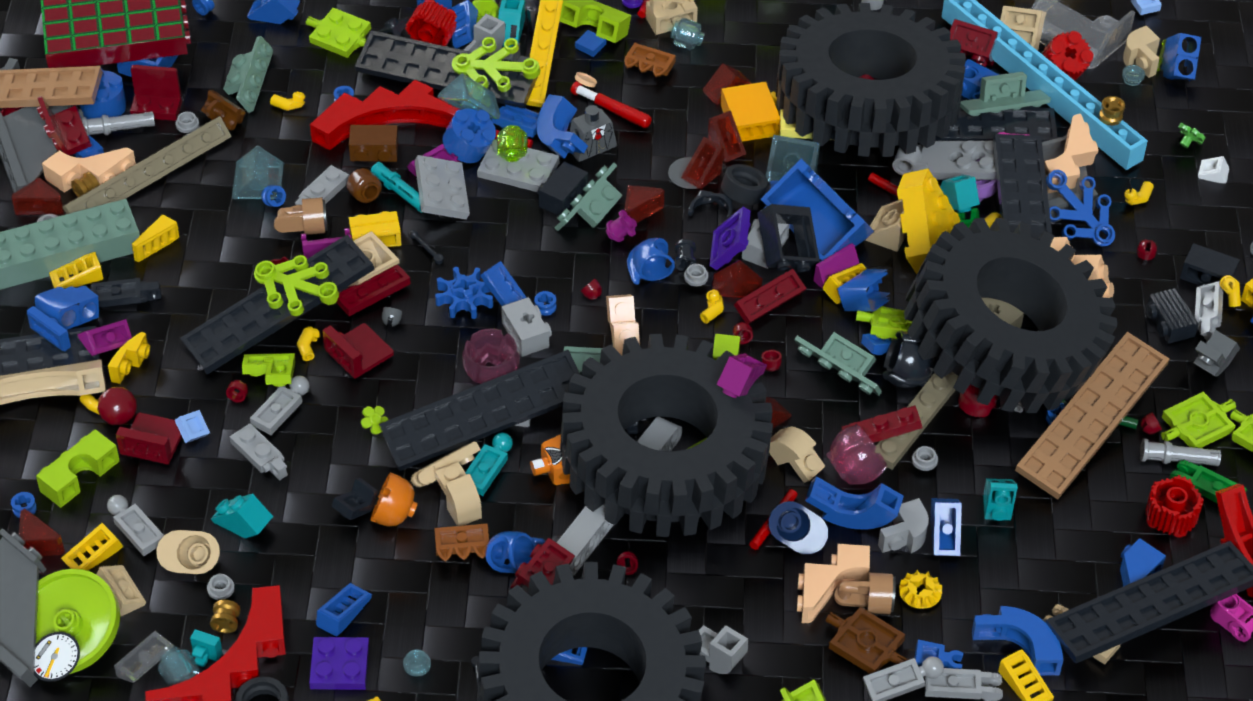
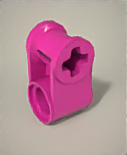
M1237 594L1213 604L1210 615L1215 622L1228 630L1239 641L1246 642L1251 638V633L1253 632V607Z

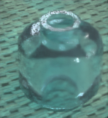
M681 18L680 21H675L670 38H673L674 45L687 50H693L696 45L701 46L705 33L701 32L702 26L700 23L687 18Z
M172 648L159 659L161 662L158 665V671L168 687L199 674V666L186 649Z

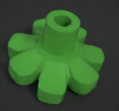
M1180 123L1178 126L1181 130L1179 133L1184 136L1180 142V145L1188 148L1192 141L1200 145L1204 142L1206 137L1199 133L1196 128L1192 129L1183 123Z

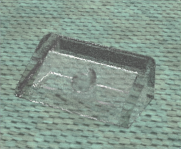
M154 631L114 665L116 675L123 680L135 683L172 651L174 645Z

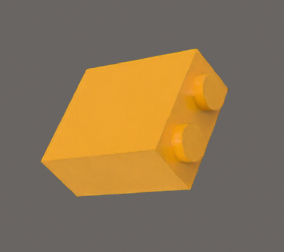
M766 82L722 88L721 107L735 143L780 135L781 118Z

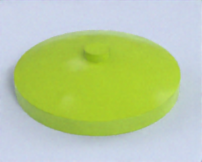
M82 569L60 570L39 580L36 643L44 636L54 632L68 633L76 639L80 648L78 663L70 674L87 668L102 657L111 646L117 634L120 622L118 599L111 587L98 575Z

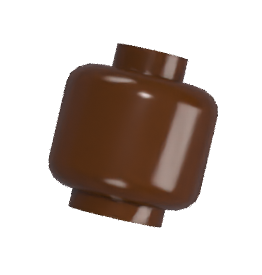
M361 168L350 174L347 180V189L359 202L369 203L380 195L382 184L379 178L370 170Z

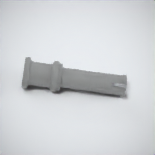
M153 111L108 117L106 114L99 118L87 119L82 117L88 136L103 133L106 136L111 134V131L155 126Z
M1142 439L1140 461L1157 460L1162 461V464H1168L1171 461L1179 462L1180 460H1186L1193 464L1219 466L1221 451L1172 445L1169 441L1157 443L1149 442L1148 439Z

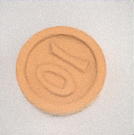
M577 72L574 77L579 83L588 87H595L597 84L595 78L582 72Z

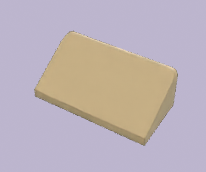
M123 565L99 568L96 575L101 577L114 591L120 607V617L146 604L145 599Z

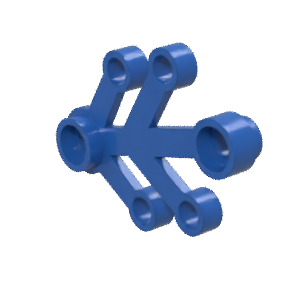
M1054 170L1046 177L1047 186L1052 190H1057L1074 209L1065 210L1057 206L1049 208L1050 212L1054 210L1057 213V218H1053L1050 213L1051 222H1056L1059 219L1085 221L1090 227L1076 228L1075 225L1069 224L1062 229V236L1068 237V240L1075 237L1090 238L1096 245L1101 247L1110 245L1115 239V231L1109 225L1111 198L1106 194H1102L1095 200V205L1099 209L1098 221L1092 215L1093 189L1096 186L1094 178L1087 176L1079 183L1080 189L1083 191L1082 203L1066 185L1067 176L1063 171ZM1053 177L1058 180V185L1052 183ZM1085 181H1089V182H1090V184H1091V187H1090V188H1087V187L1085 186V184H1084ZM1101 198L1106 200V206L1100 203ZM1067 228L1073 231L1072 236H1069L1067 234ZM1100 231L1105 233V239L1099 236Z

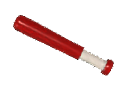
M578 81L574 82L571 87L573 95L580 94L594 101L595 104L640 127L647 128L651 124L652 118L650 115L601 93L597 94L583 87Z

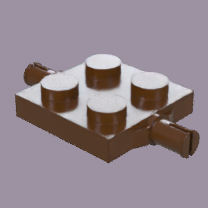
M859 607L852 616L845 620L833 612H830V615L827 616L826 622L838 628L837 634L829 642V649L869 674L878 672L883 665L890 661L897 665L909 660L896 652L904 642L905 634L862 607Z

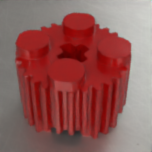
M425 0L423 4L420 3L407 22L405 30L411 35L410 38L414 40L447 46L457 27V22L455 21L457 15L455 11L447 9V7L444 8L442 4L439 5L434 0Z
M1076 31L1058 34L1042 52L1043 56L1074 81L1090 66L1094 56L1090 50L1091 47H1088L1089 43H1086V39H1082L1081 34Z
M1181 475L1171 478V480L1166 478L1165 481L1162 479L1161 481L1154 482L1146 505V522L1149 527L1158 528V531L1163 530V533L1168 532V535L1172 533L1175 537L1179 538L1186 536L1188 530L1191 531L1195 527L1204 499L1201 498V493H1198L1199 490L1194 489L1195 486L1191 479L1187 480L1185 476L1182 478Z

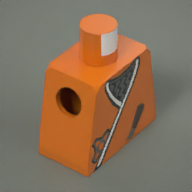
M561 434L541 444V458L530 461L533 475L537 476L548 473L554 485L570 483V474L564 475L562 467V452H560Z

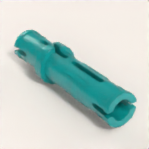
M381 162L375 163L371 168V172L384 183V186L388 190L396 192L421 212L419 193L404 182L397 172H392Z

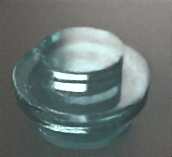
M1129 65L1123 69L1122 77L1126 84L1136 86L1144 80L1145 71L1137 65Z
M416 649L406 655L403 660V667L406 673L411 676H422L429 671L431 660L424 651Z

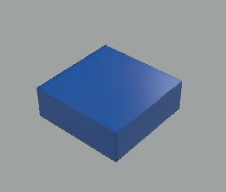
M587 30L575 42L576 49L592 57L606 45V39L596 36V33Z

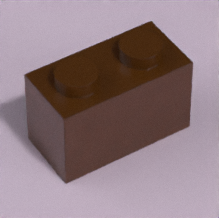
M351 125L349 137L350 161L397 162V125Z

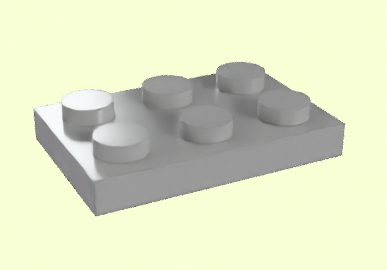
M494 139L477 170V177L538 192L540 185L545 183L557 168L559 155Z
M417 155L415 168L421 212L467 220L470 212L462 163Z

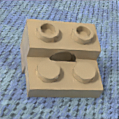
M694 0L646 1V19L656 35L697 24L698 7Z

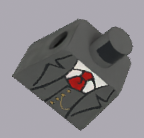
M591 105L586 107L585 114L572 120L570 132L575 133L588 145L584 154L578 152L572 154L578 162L617 146L613 123L603 110L597 106Z

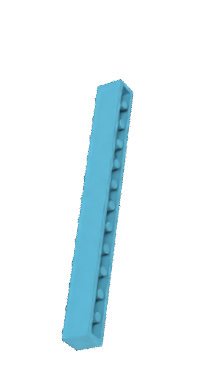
M944 0L942 18L950 25L953 24L954 19L997 31L998 36L991 54L992 59L1008 73L1024 72L1027 75L1026 88L1030 91L1041 90L1051 98L1050 103H1047V105L1054 108V111L1070 124L1074 115L1081 114L1084 122H1087L1093 141H1096L1097 146L1125 170L1143 161L1148 140L1123 120L1114 126L1101 122L1099 113L1102 109V103L985 7L976 0Z

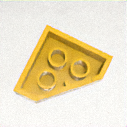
M929 169L903 174L897 189L898 200H903L904 213L900 214L902 232L907 233L909 247H905V254L916 274L919 272L927 254L944 231L950 233L954 225L961 221L958 213L954 211L948 197L943 193L937 179L933 177Z

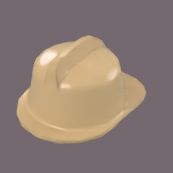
M171 531L162 537L156 549L157 559L161 566L168 571L185 574L208 572L216 565L220 555V547L216 538L210 533L202 531Z

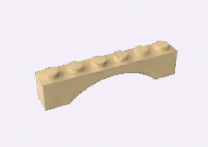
M102 359L0 376V405L30 398L57 395L81 396L106 391Z

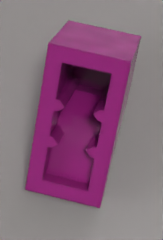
M745 353L730 356L717 385L724 388L722 392L730 397L737 398V396L747 395L753 383L764 373L767 365Z

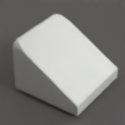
M1224 156L1201 160L1198 173L1199 179L1225 184L1228 178L1229 166Z

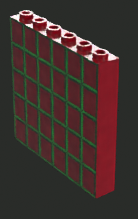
M41 0L45 55L48 68L96 66L188 54L187 44H191L189 30L185 31L184 29H189L187 15H182L187 13L185 0Z

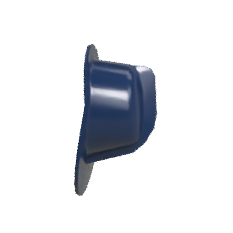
M794 501L783 502L777 505L770 514L769 529L771 534L791 549L802 554H813L826 544L828 528L825 521L803 505Z

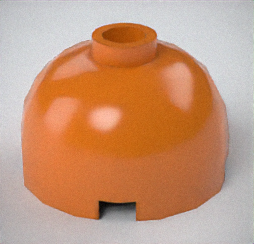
M390 472L378 496L379 499L377 505L374 506L370 521L384 526H397L403 523L407 516L412 518L418 504L413 501L415 494L413 486L406 479Z

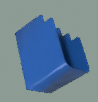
M1178 33L1166 39L1161 66L1163 77L1170 80L1187 79L1189 82L1195 80L1202 37ZM1184 39L1188 42L1187 52L1182 48V41ZM1184 59V66H1187V74L1189 75L1181 74L1178 69L1179 63Z
M866 269L837 288L844 310L873 312L890 301L886 300L889 298L886 296L890 293L879 292L878 283H882L881 278L888 274V272H885L887 270Z
M70 286L66 289L56 287L35 296V307L48 317L55 318L66 330L99 318L98 295L86 286L78 288Z

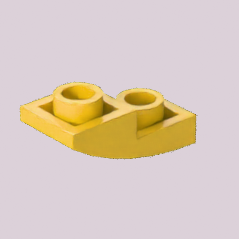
M140 332L135 335L111 359L108 364L111 382L121 384L124 376L129 374L131 366L140 368L143 360L148 358L150 344L147 343L146 333Z

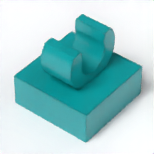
M194 630L190 637L193 650L192 656L196 657L193 663L204 667L208 659L218 661L223 654L220 637Z

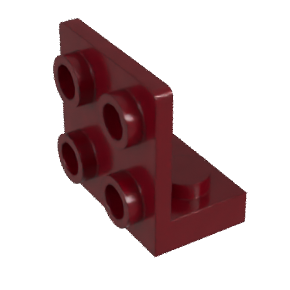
M954 19L950 30V40L957 39L960 42V53H965L966 59L973 60L984 67L987 65L993 66L994 61L991 54L998 32Z
M132 65L131 75L135 96L130 113L139 114L153 111L154 119L176 121L182 104L177 69Z
M42 96L38 97L40 104L37 107L41 119L45 120L46 125H44V129L48 137L52 138L57 151L61 149L63 153L70 156L92 146L76 105L53 114Z
M365 323L346 334L337 332L331 325L323 329L325 351L354 379L394 355V350Z
M145 413L137 414L130 429L119 427L116 433L120 454L168 465L182 437L175 420Z
M548 538L543 545L537 544L530 555L532 559L528 564L523 562L515 573L516 579L510 589L516 585H519L521 588L525 585L529 588L530 576L541 571L549 583L553 585L556 566L562 564L570 565L575 555Z

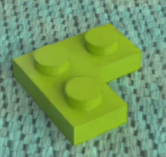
M295 353L244 354L242 372L251 376L265 374L266 385L272 384L276 387H282L291 384L295 367Z

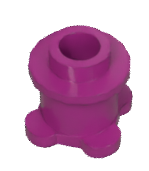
M625 210L619 211V218L614 221L610 220L606 224L608 237L617 242L623 241L626 235L631 237L636 235L635 227L637 223L627 215Z

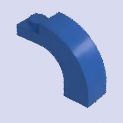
M549 94L537 119L539 139L561 158L565 159L568 153L578 152L584 154L588 145L575 133L567 132L568 126L578 109L564 97Z
M816 476L811 481L805 501L824 512L822 519L851 529H874L890 523L898 516L904 496L882 483L870 493L862 495L850 494L839 490Z
M1000 606L999 615L983 614L974 616L972 626L973 640H1008L1014 642L1026 651L1040 676L1060 675L1064 660L1061 644L1047 623L1028 611L1008 606Z

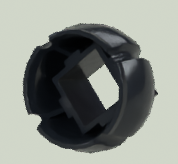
M899 330L895 334L897 339H892L883 366L887 371L883 372V378L900 388L924 387L933 373L936 357L923 360L917 352L923 339L911 340L908 331Z

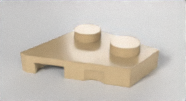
M1003 6L1000 21L1038 51L1046 12Z

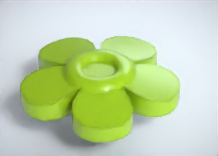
M370 406L365 407L362 411L365 416L361 420L362 427L365 429L371 427L370 431L374 435L381 433L379 424L389 420L385 416L381 417L384 415V409L381 406H376L374 409Z

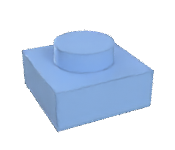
M1131 0V3L1140 15L1160 11L1162 5L1159 0Z
M200 410L175 419V423L185 443L205 437L210 433Z

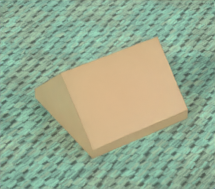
M903 200L881 206L870 225L874 232L866 241L898 252L907 236V233L902 232L900 214L904 213Z
M372 231L354 240V243L373 263L375 270L349 286L359 285L400 263L399 259Z

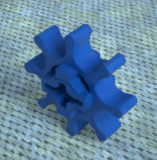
M454 267L453 280L447 281L441 277L437 278V289L445 292L435 294L436 306L451 304L449 306L450 318H455L458 311L465 310L471 313L472 319H476V306L485 305L488 308L493 307V296L485 294L491 292L485 282L479 281L481 279L480 268H475L472 275L465 276L459 273L458 267Z

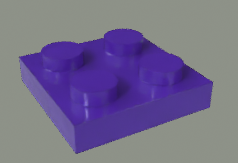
M740 208L714 230L709 266L715 270H718L724 264H728L736 254L746 249L749 242L748 230L751 224L749 222L751 211L747 208Z
M314 637L309 682L310 689L366 690L369 638Z

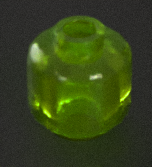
M509 125L498 133L497 152L499 156L509 162H516L527 154L528 137L526 132L519 126Z

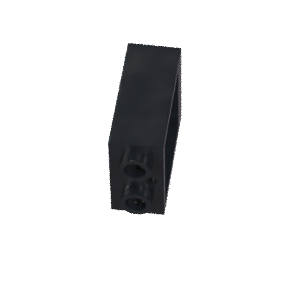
M771 204L757 213L766 266L768 268H777L778 271L796 269L797 272H806L811 270L813 265L820 262L810 207ZM778 223L793 224L798 257L783 256Z

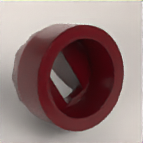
M1146 239L1140 241L1136 252L1138 257L1143 260L1153 259L1157 252L1156 243L1153 240L1149 241Z
M594 279L581 292L586 298L594 300L601 295L602 287Z
M740 322L734 326L733 336H740V344H746L753 339V331L749 324Z
M767 350L762 353V362L767 365L766 370L774 372L780 368L782 355L779 351Z
M234 380L226 390L227 397L234 402L244 401L248 394V386L246 383L241 382V380Z
M1153 412L1142 418L1141 427L1144 428L1143 432L1155 434L1162 430Z
M624 552L617 558V565L626 567L625 575H631L638 569V559L632 552ZM625 558H630V567H626Z

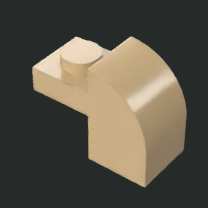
M1147 26L1136 29L1128 35L1123 60L1127 67L1135 64L1149 78L1156 75L1160 58L1156 54L1160 38Z
M787 427L779 430L771 437L770 455L778 465L789 462L803 483L810 481L825 467L813 449L816 442L801 429Z
M457 462L436 470L435 478L446 495L447 510L456 525L463 526L481 519L482 510L478 491L470 474L466 475L460 463Z

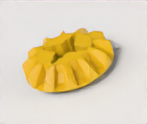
M917 570L914 574L907 573L905 578L901 580L899 593L903 601L908 605L925 609L936 605L940 601L942 585L939 584L938 577L933 578L930 576L929 571L923 574ZM924 584L925 589L917 595V587Z

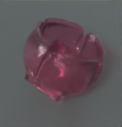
M480 330L471 335V340L465 344L462 354L463 367L467 375L474 382L482 384L518 370L520 363L519 349L514 338L510 334L503 336L502 330ZM487 362H491V363H493V364H495V365H497V366H490V367H489V366H484V365H485Z
M857 424L839 432L831 444L830 452L826 454L840 477L850 485L873 482L888 468L883 456L880 453H875L877 447Z

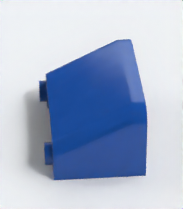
M802 159L761 198L766 204L764 208L771 204L810 207L820 262L851 243L856 247L874 232ZM790 224L789 228L794 232L793 224Z

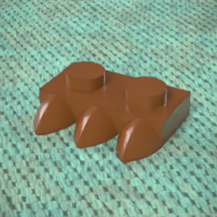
M634 43L625 56L624 63L627 68L639 67L641 73L649 70L654 73L655 77L667 76L676 62V55Z
M487 524L434 528L436 554L443 561L449 560L452 554H457L463 560L470 553H476L482 559L486 556V547L489 543Z

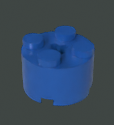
M102 69L103 74L95 103L79 105L84 117L87 119L99 118L104 114L108 115V117H116L124 113L126 98L121 76Z
M458 110L445 130L442 138L443 145L450 155L453 153L458 156L457 160L464 163H476L484 157L496 137V129L489 113L485 110Z

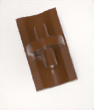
M214 90L208 91L207 101L201 111L212 120L220 116L229 130H235L237 123H242L245 111Z

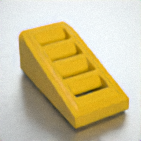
M165 215L160 216L132 243L134 260L140 262L179 238L177 222Z
M96 252L86 254L49 272L54 288L79 287L103 280ZM64 277V281L60 282L59 278Z
M860 263L828 277L823 290L836 304L842 303L837 288L867 268Z
M101 523L61 559L70 569L89 571L118 552L123 545ZM106 539L107 542L103 545L101 541ZM95 545L99 548L96 552L92 549ZM86 551L91 555L88 559L83 555ZM76 557H78L83 562L79 566L73 560Z
M1022 649L1001 660L998 672L1022 701H1053L1054 696L1030 658ZM1022 674H1025V675H1026V676H1024V677H1022V678H1020V679L1018 678V676H1020V675H1022ZM1031 682L1033 683L1032 686L1025 689L1024 686L1030 684ZM1037 691L1041 693L1034 698L1030 697L1031 694Z

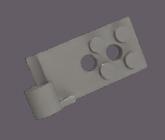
M993 140L935 141V144L928 148L921 144L917 145L916 152L905 154L899 147L892 164L894 171L900 175L929 169L936 179H949L962 174L974 176L976 180L997 179Z

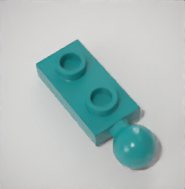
M507 433L496 434L492 440L493 447L484 444L465 472L466 475L470 474L479 495L483 496L508 460V453L506 452L512 448L513 441Z

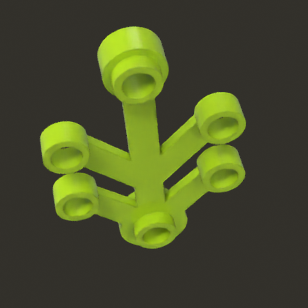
M486 37L483 39L481 47L470 54H459L452 61L453 70L459 75H467L479 91L486 90L489 83L487 77L479 75L475 69L484 70L497 84V88L501 92L510 90L511 83L508 77L502 76L498 71L522 72L526 79H535L541 72L538 61L532 58H528L523 62L501 61L519 50L518 42L514 38L507 39L504 42V47L487 59L478 60L486 53L494 52L497 48L495 39Z
M298 255L292 260L277 265L271 261H262L256 265L254 277L258 283L265 284L268 294L267 302L272 309H278L283 305L282 296L277 292L275 282L283 284L289 302L287 305L288 310L292 316H299L304 312V307L301 300L298 299L295 289L318 296L321 302L327 305L337 302L339 292L334 283L325 282L318 286L304 281L315 276L318 279L327 278L330 273L327 264L319 262L313 267L308 268L307 258L303 255ZM292 269L297 271L289 275L283 274Z

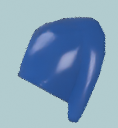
M649 238L631 250L627 258V268L633 283L638 285L640 279L657 281L668 277L675 268V262L668 255V243L664 239ZM667 259L671 261L669 268L665 267Z
M519 531L498 533L487 544L486 560L495 571L516 573L523 562L528 564L532 559L530 555L535 545L544 544L545 539L530 537L528 534ZM506 559L510 560L508 565L504 564Z

